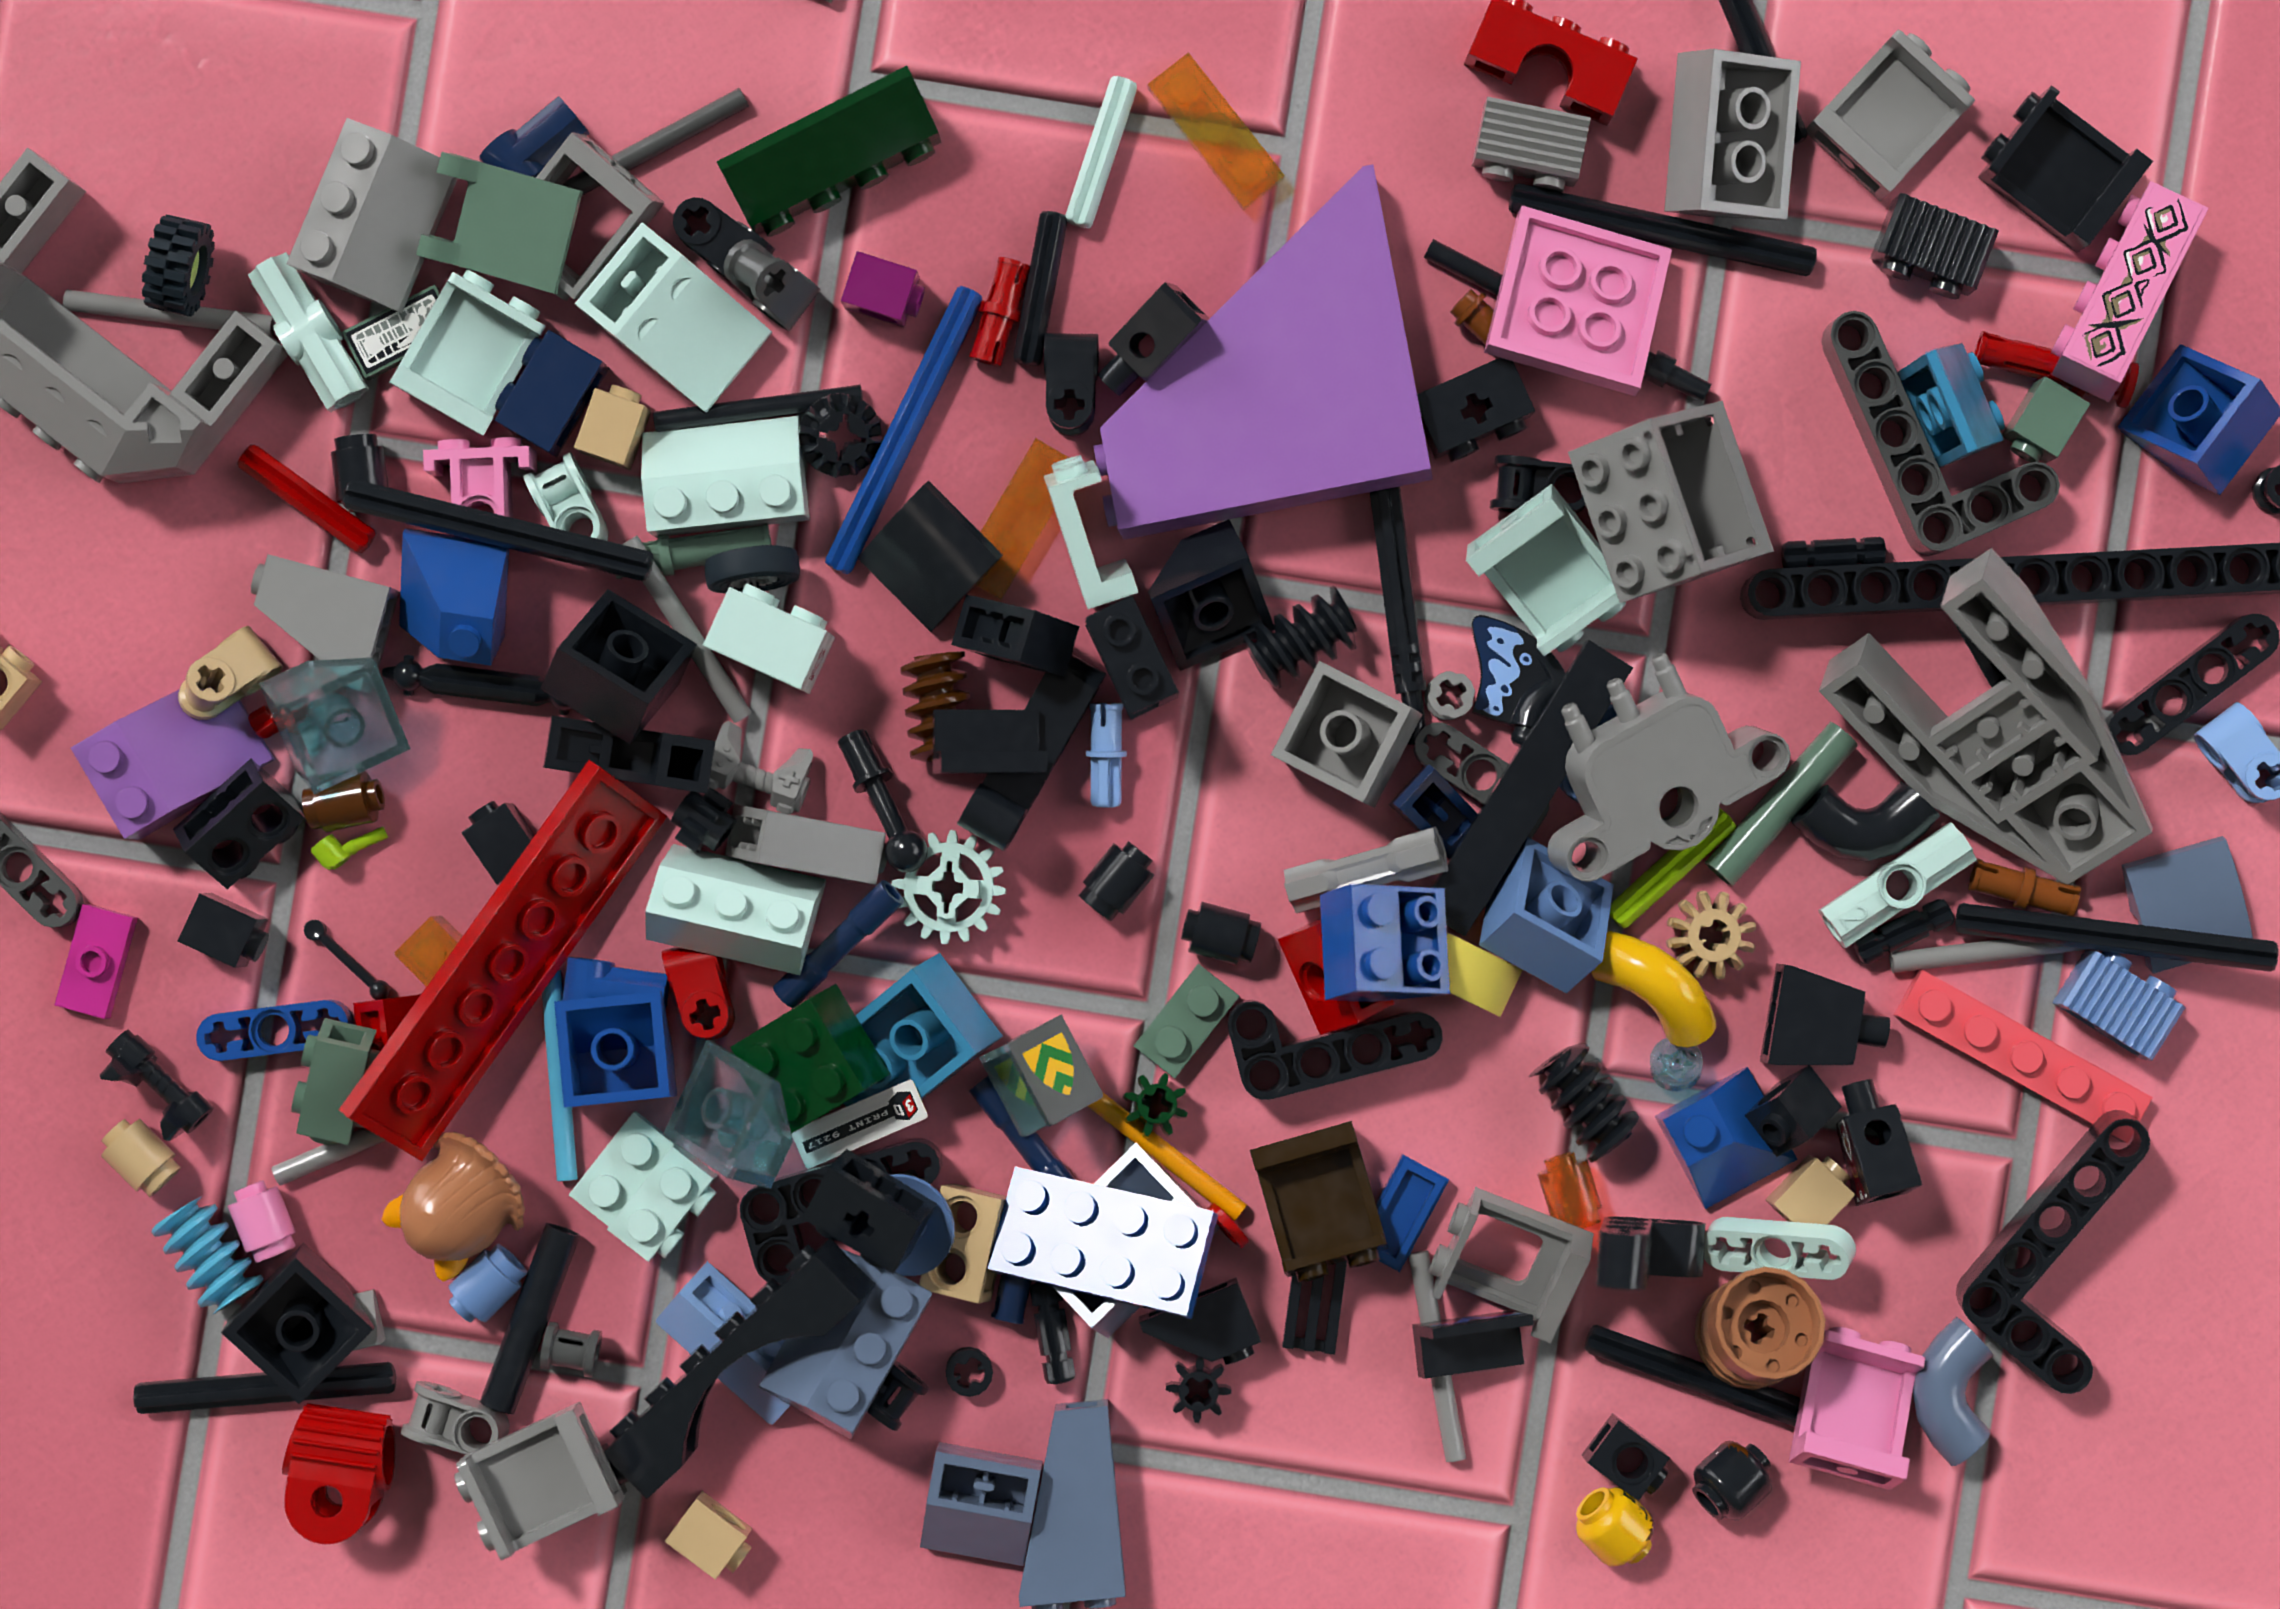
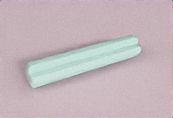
M1121 76L1110 78L1065 214L1067 222L1074 226L1090 228L1093 225L1137 92V84L1128 78Z

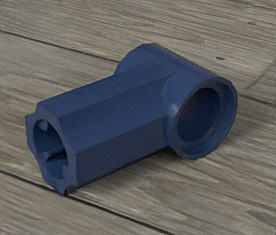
M558 96L517 131L515 129L508 130L494 139L481 152L479 160L483 163L536 178L572 132L589 135L590 133L568 105Z

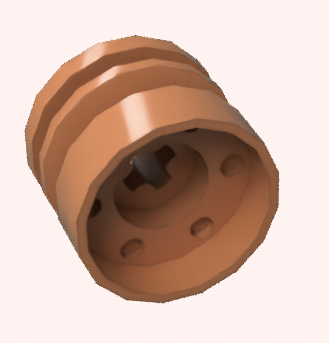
M1761 1267L1741 1273L1706 1297L1696 1316L1694 1339L1700 1359L1715 1377L1732 1387L1756 1390L1774 1385L1796 1375L1814 1361L1824 1342L1825 1317L1819 1298L1806 1281L1784 1269ZM1751 1322L1755 1323L1754 1332L1761 1335V1339L1754 1343L1750 1341L1751 1332L1744 1329V1326Z

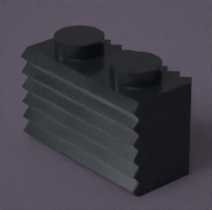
M1900 193L1890 204L1870 259L1881 262L1880 271L1891 277L1910 280L1911 275L1930 281L1929 290L1946 298L1959 299L1960 294L1968 296L1977 290L1999 231L1996 228L1988 227L1986 224H1980L1975 220L1959 216L1957 213L1949 212L1947 209L1939 208L1926 201H1920L1915 197Z

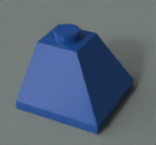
M405 528L402 536L399 626L438 658L491 666L505 637L509 549L459 536Z
M1748 1067L1733 1073L1655 1115L1659 1126L1704 1209L1798 1160L1792 1149L1776 1157L1745 1117V1114L1763 1097Z

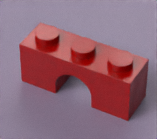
M1491 0L1464 65L1512 85L1518 69L1524 61L1538 55L1552 57L1564 67L1567 74V88L1559 106L1582 116L1591 117V120L1607 126L1616 111L1638 60L1637 57L1628 54L1630 49L1625 44L1612 38L1601 37L1597 41L1580 33L1581 27L1566 18L1553 16L1551 20L1534 14L1532 13L1533 6L1524 0Z

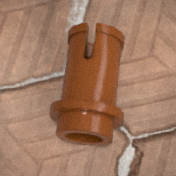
M1470 289L1451 309L1450 313L1456 318L1454 324L1457 327L1462 323L1486 345L1494 310L1483 300L1486 297L1483 292L1477 295Z

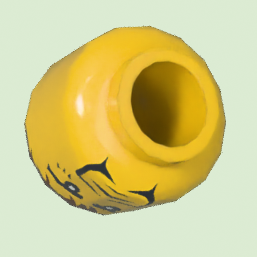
M1598 1488L1589 1493L1578 1506L1576 1512L1578 1518L1576 1523L1577 1535L1604 1564L1610 1567L1622 1566L1626 1563L1635 1564L1641 1561L1650 1551L1652 1546L1650 1540L1653 1537L1655 1528L1653 1517L1637 1499L1622 1488Z

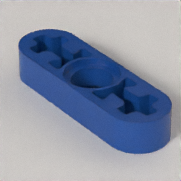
M331 999L211 1015L201 1022L197 1030L196 1041L200 1051L206 1057L215 1061L303 1051L305 1043L299 1042L301 1023L296 1015L297 1010L303 1011L301 1022L322 1018L324 1008L328 1009L330 1017H338L341 1022L353 1024V1017L347 1006ZM270 1015L281 1016L288 1024V1037L280 1045L269 1044L261 1034L262 1023ZM244 1017L251 1018L248 1033L254 1046L253 1050L247 1049L249 1039L228 1042L226 1052L222 1050L220 1043H212L211 1033L219 1031V1022H223L225 1030L231 1031L248 1028ZM320 1030L305 1031L303 1035L307 1039L308 1034L317 1036Z

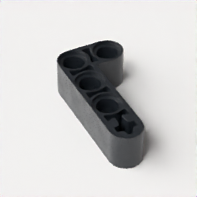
M1073 654L1070 657L1065 677L1045 672L1024 710H1039V751H1047V772L1038 774H987L983 783L979 784L970 798L957 825L997 848L1006 851L1107 673Z
M1244 1000L1232 1008L1227 1019L1228 1032L1241 1081L1249 1094L1261 1100L1275 1099L1425 1060L1433 1056L1440 1049L1443 1040L1442 1029L1439 1023L1432 1016L1420 1011L1406 1012L1286 1044H1281L1275 1018L1271 1010L1262 1002ZM1248 1009L1260 1011L1266 1019L1264 1032L1252 1039L1242 1037L1236 1029L1238 1016ZM1417 1021L1422 1028H1430L1431 1036L1423 1039V1048L1417 1050L1416 1046L1411 1042L1397 1044L1395 1046L1400 1055L1391 1058V1043L1383 1031L1384 1028L1393 1026L1392 1035L1395 1037L1410 1033V1023ZM1363 1034L1375 1035L1380 1042L1381 1050L1379 1056L1370 1063L1358 1062L1352 1054L1353 1042ZM1312 1047L1325 1049L1330 1057L1328 1069L1319 1076L1307 1075L1301 1068L1302 1055ZM1259 1061H1271L1279 1069L1278 1081L1269 1089L1256 1088L1250 1082V1070Z
M923 1138L907 1140L858 1155L889 1175H892V1170L884 1157L892 1155V1165L897 1166L906 1163L911 1158V1150H917L920 1157L929 1156L931 1159V1164L924 1170V1177H918L915 1170H907L898 1174L911 1175L929 1184L936 1179L942 1167V1155L938 1147L931 1141ZM833 1162L762 1182L751 1188L742 1198L740 1217L754 1266L759 1276L766 1282L774 1278L781 1284L791 1274L789 1270L780 1272L774 1270L767 1261L768 1248L772 1245L781 1244L787 1246L795 1257L805 1247L798 1225L808 1222L802 1218L809 1206V1203L803 1196V1186L809 1179L822 1180L828 1167ZM766 1193L772 1195L777 1200L780 1211L776 1219L764 1221L755 1215L752 1203L756 1195Z
M1605 1217L1599 1230L1597 1286L1639 1290L1647 1288L1649 1275L1703 1277L1706 1223L1656 1218Z

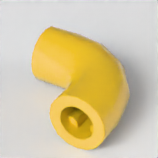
M1613 931L1607 932L1603 962L1591 971L1594 979L1628 990L1644 1000L1656 1012L1666 1038L1673 1045L1687 1048L1707 1041L1716 1029V1018L1707 996L1695 977L1678 960L1659 947L1632 936Z

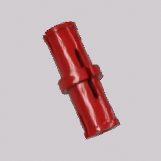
M998 257V264L987 301H981L979 312L983 315L972 352L969 355V358L974 361L980 359V363L994 367L1002 366V359L1013 323L1018 324L1021 312L1017 309L1030 269L1028 264L1022 263L1020 265V261L1006 257Z

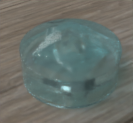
M1665 1038L1653 1048L1650 1055V1072L1653 1080L1663 1089L1673 1092L1688 1090L1699 1081L1702 1075L1703 1057L1698 1046L1677 1047Z

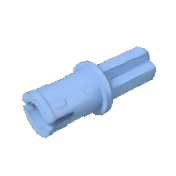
M1090 703L1091 750H1086V756L1091 757V804L1100 808H1113L1121 804L1122 757H1127V751L1122 750L1123 704Z

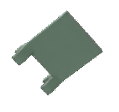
M441 152L437 173L466 180L468 187L454 241L434 235L427 236L421 234L416 255L557 294L583 191L454 153Z

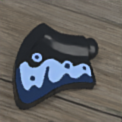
M1478 615L1473 619L1471 625L1480 669V686L1472 713L1514 727L1511 741L1515 746L1519 747L1562 680L1565 671L1552 652L1545 656L1541 654L1537 649V639L1527 632L1504 621Z

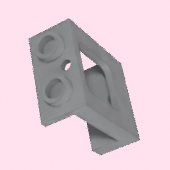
M1475 1187L1468 1204L1465 1205L1459 1202L1454 1210L1448 1227V1232L1454 1234L1449 1246L1446 1247L1440 1244L1434 1254L1429 1269V1274L1436 1276L1432 1297L1440 1300L1446 1285L1449 1284L1515 1311L1533 1314L1534 1325L1532 1326L1531 1336L1551 1343L1591 1260L1594 1233ZM1478 1215L1490 1216L1536 1234L1542 1239L1543 1243L1525 1279L1515 1281L1468 1263L1460 1258Z

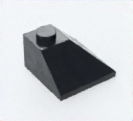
M1230 519L1182 539L1148 591L1180 671L1244 644L1241 633H1244L1251 640L1256 639L1255 626L1260 623L1271 632L1275 630L1248 554Z

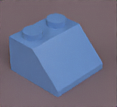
M1527 837L1486 906L1479 946L1567 994L1603 962L1614 885L1603 878L1591 882L1580 881L1562 872L1550 862L1547 853L1548 848Z

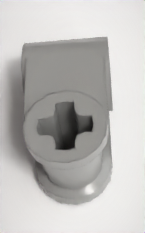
M417 1381L414 1391L418 1396L410 1422L403 1424L401 1430L403 1436L416 1442L443 1447L466 1455L507 1436L510 1424L505 1413L484 1406L478 1399L463 1395L452 1388L440 1384ZM473 1417H481L489 1423L492 1434L488 1443L479 1442L472 1436L470 1423Z

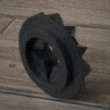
M846 393L824 396L815 401L801 419L799 426L801 451L806 460L822 473L835 478L858 475L862 469L872 463L883 441L881 421L873 408L857 396ZM843 414H846L847 429L851 433L856 434L857 437H861V440L854 439V442H845L843 450H840V455L837 457L838 452L836 451L835 442L825 435L819 434L820 432L828 433L829 431L838 430L839 423L843 421Z

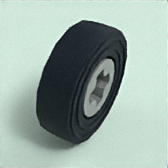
M760 545L737 548L713 555L706 559L705 562L707 587L709 590L717 593L726 594L729 587L742 592L746 583L763 591L773 590L794 583L800 576L797 551L785 546Z

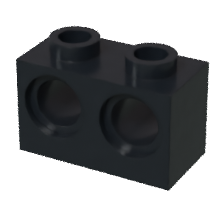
M966 594L951 645L997 661L1065 677L1080 626L1036 610Z
M250 758L174 827L173 830L184 853L228 890L236 881L249 876L257 868L260 860L277 844L289 840L297 831L299 824L306 818L293 795ZM271 804L265 812L253 814L260 806ZM232 840L225 848L214 849L220 842Z

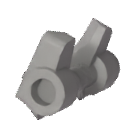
M731 721L723 723L715 743L708 787L712 789H717L718 787L725 789L733 781L771 794L770 804L776 807L778 812L784 814H791L794 811L799 812L811 778L807 776L812 765V750L797 749L791 758L774 773L766 772L760 768L756 769L754 766L740 762L742 729Z

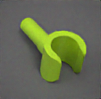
M382 826L350 840L342 846L337 838L330 834L311 848V853L324 868L335 870L341 867L358 851L387 839L388 835Z

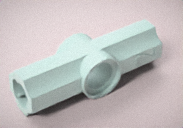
M285 252L281 255L270 257L258 264L248 274V277L263 300V304L276 322L273 328L277 337L297 366H302L328 411L332 412L348 406L361 398L369 388L353 359L341 343V340L344 338L337 323L320 299L316 300L300 271L286 264L290 256L288 253Z
M1949 822L1891 862L1879 865L1869 877L1818 911L1833 937L1837 939L1843 948H1847L1903 909L1915 906L1924 895L1975 862L1977 858L1965 836L1952 822ZM1896 870L1903 872L1909 881L1907 894L1899 900L1893 899L1886 889L1888 876Z

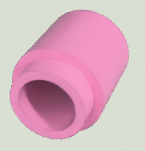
M264 1180L233 1192L237 1202L227 1207L245 1252L251 1251L256 1263L296 1247L292 1238V1234L296 1233L278 1186L267 1189Z

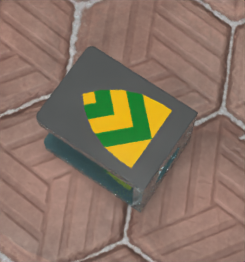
M1062 1014L1022 1033L979 1057L1021 1137L1029 1136L1045 1126L1055 1125L1103 1097V1092Z

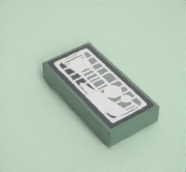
M435 284L409 297L402 313L387 308L342 331L365 379L369 381L399 366L440 294V290Z

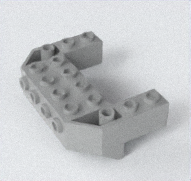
M27 148L0 182V407L15 418L23 414L36 425L33 429L34 434L56 450H59L62 446L77 457L74 465L98 483L104 477L121 484L194 475L286 359L288 353L281 343L235 310L171 391L28 279L22 272L86 191L46 159Z

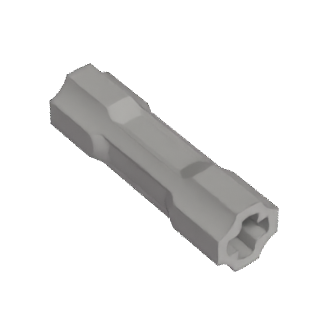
M1432 827L1397 837L1386 846L1341 859H1320L1284 869V885L1289 902L1297 914L1319 908L1320 894L1349 884L1383 885L1393 881L1411 882L1447 872V854L1437 828Z

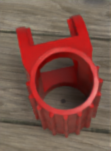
M311 1403L304 1405L303 1411L300 1413L290 1436L282 1465V1474L288 1475L284 1496L285 1513L289 1523L299 1535L318 1544L339 1543L353 1536L376 1515L382 1504L384 1491H388L391 1488L394 1476L396 1449L391 1415ZM327 1486H332L340 1492L343 1499L342 1505L333 1502L329 1498Z

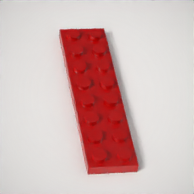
M589 760L339 1110L352 1121L418 1160L423 1161L668 816Z

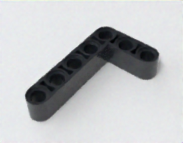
M2123 1110L2106 1112L2097 1119L1964 1273L1956 1287L1958 1303L1968 1319L2060 1393L2073 1394L2080 1392L2088 1386L2093 1373L2091 1360L2075 1339L2023 1297L2146 1156L2150 1146L2148 1131L2132 1114ZM2123 1125L2133 1128L2134 1137L2130 1145L2120 1150L2110 1148L2109 1136L2114 1129ZM2086 1166L2097 1167L2099 1179L2094 1186L2085 1190L2074 1186V1177L2081 1168ZM2053 1206L2063 1208L2065 1212L2064 1220L2058 1227L2053 1229H2043L2040 1227L2039 1218L2044 1210ZM2026 1247L2030 1249V1259L2022 1268L2010 1269L2004 1265L2005 1256L2012 1248ZM1991 1287L1996 1290L1995 1300L1990 1306L1982 1309L1970 1306V1297L1978 1288ZM2028 1320L2037 1324L2034 1336L2028 1341L2018 1342L2011 1339V1331L2017 1323ZM2064 1354L2077 1356V1365L2069 1374L2057 1375L2052 1372L2053 1363L2059 1356Z

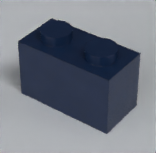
M547 330L543 339L535 337L526 349L521 361L526 368L517 383L509 382L500 393L495 404V409L500 412L495 421L557 458L590 403L594 389H598L610 368L600 359L554 332Z

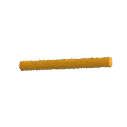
M1104 1092L1101 1099L1087 1106L1132 1142L1139 1144L1150 1156L1210 1203L1218 1205L1232 1220L1235 1221L1247 1205L1245 1202L1154 1131L1148 1137H1142L1144 1124L1138 1119L1126 1123L1124 1119L1130 1113Z

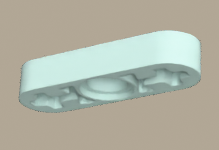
M1721 1217L1714 1220L1705 1233V1261L1718 1270L1743 1273L1761 1267H1771L1787 1270L1800 1278L1834 1280L1846 1273L1856 1254V1245L1851 1235L1844 1229L1834 1225ZM1719 1238H1726L1728 1246L1735 1247L1734 1251L1727 1250L1726 1243L1718 1241ZM1770 1238L1781 1240L1788 1246L1791 1256L1779 1258L1772 1255L1765 1246V1240ZM1749 1239L1753 1240L1752 1244L1747 1243ZM1822 1245L1829 1246L1830 1253L1838 1255L1837 1258H1829L1828 1252L1820 1249ZM1803 1253H1808L1806 1258L1802 1256Z

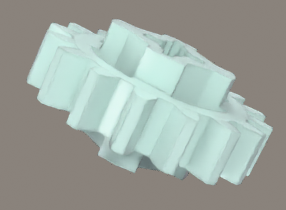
M955 830L949 831L947 842L940 843L939 838L934 832L929 833V847L927 848L926 860L933 855L942 853L940 866L929 876H916L919 870L917 869L913 872H906L904 879L892 880V885L895 888L904 889V903L899 908L908 907L911 911L904 924L908 927L918 921L923 924L921 938L927 939L934 930L940 931L942 944H948L952 932L958 931L963 942L969 941V927L975 925L979 930L985 932L989 929L983 918L986 912L994 915H999L1001 909L992 903L993 896L1006 894V888L994 885L993 878L1001 875L1004 869L1003 867H989L987 861L992 857L994 851L988 848L981 853L976 852L974 849L977 844V837L973 835L963 845L958 843V835ZM961 854L969 857L978 866L983 880H972L961 868ZM952 862L954 880L958 883H963L964 889L962 893L953 895L952 902L949 903V912L947 913V902L944 901V893L935 891L936 881L945 880L946 872H949V863ZM915 894L927 895L936 905L937 920L929 917L920 908ZM969 898L982 899L979 907L972 915L956 922L958 908Z

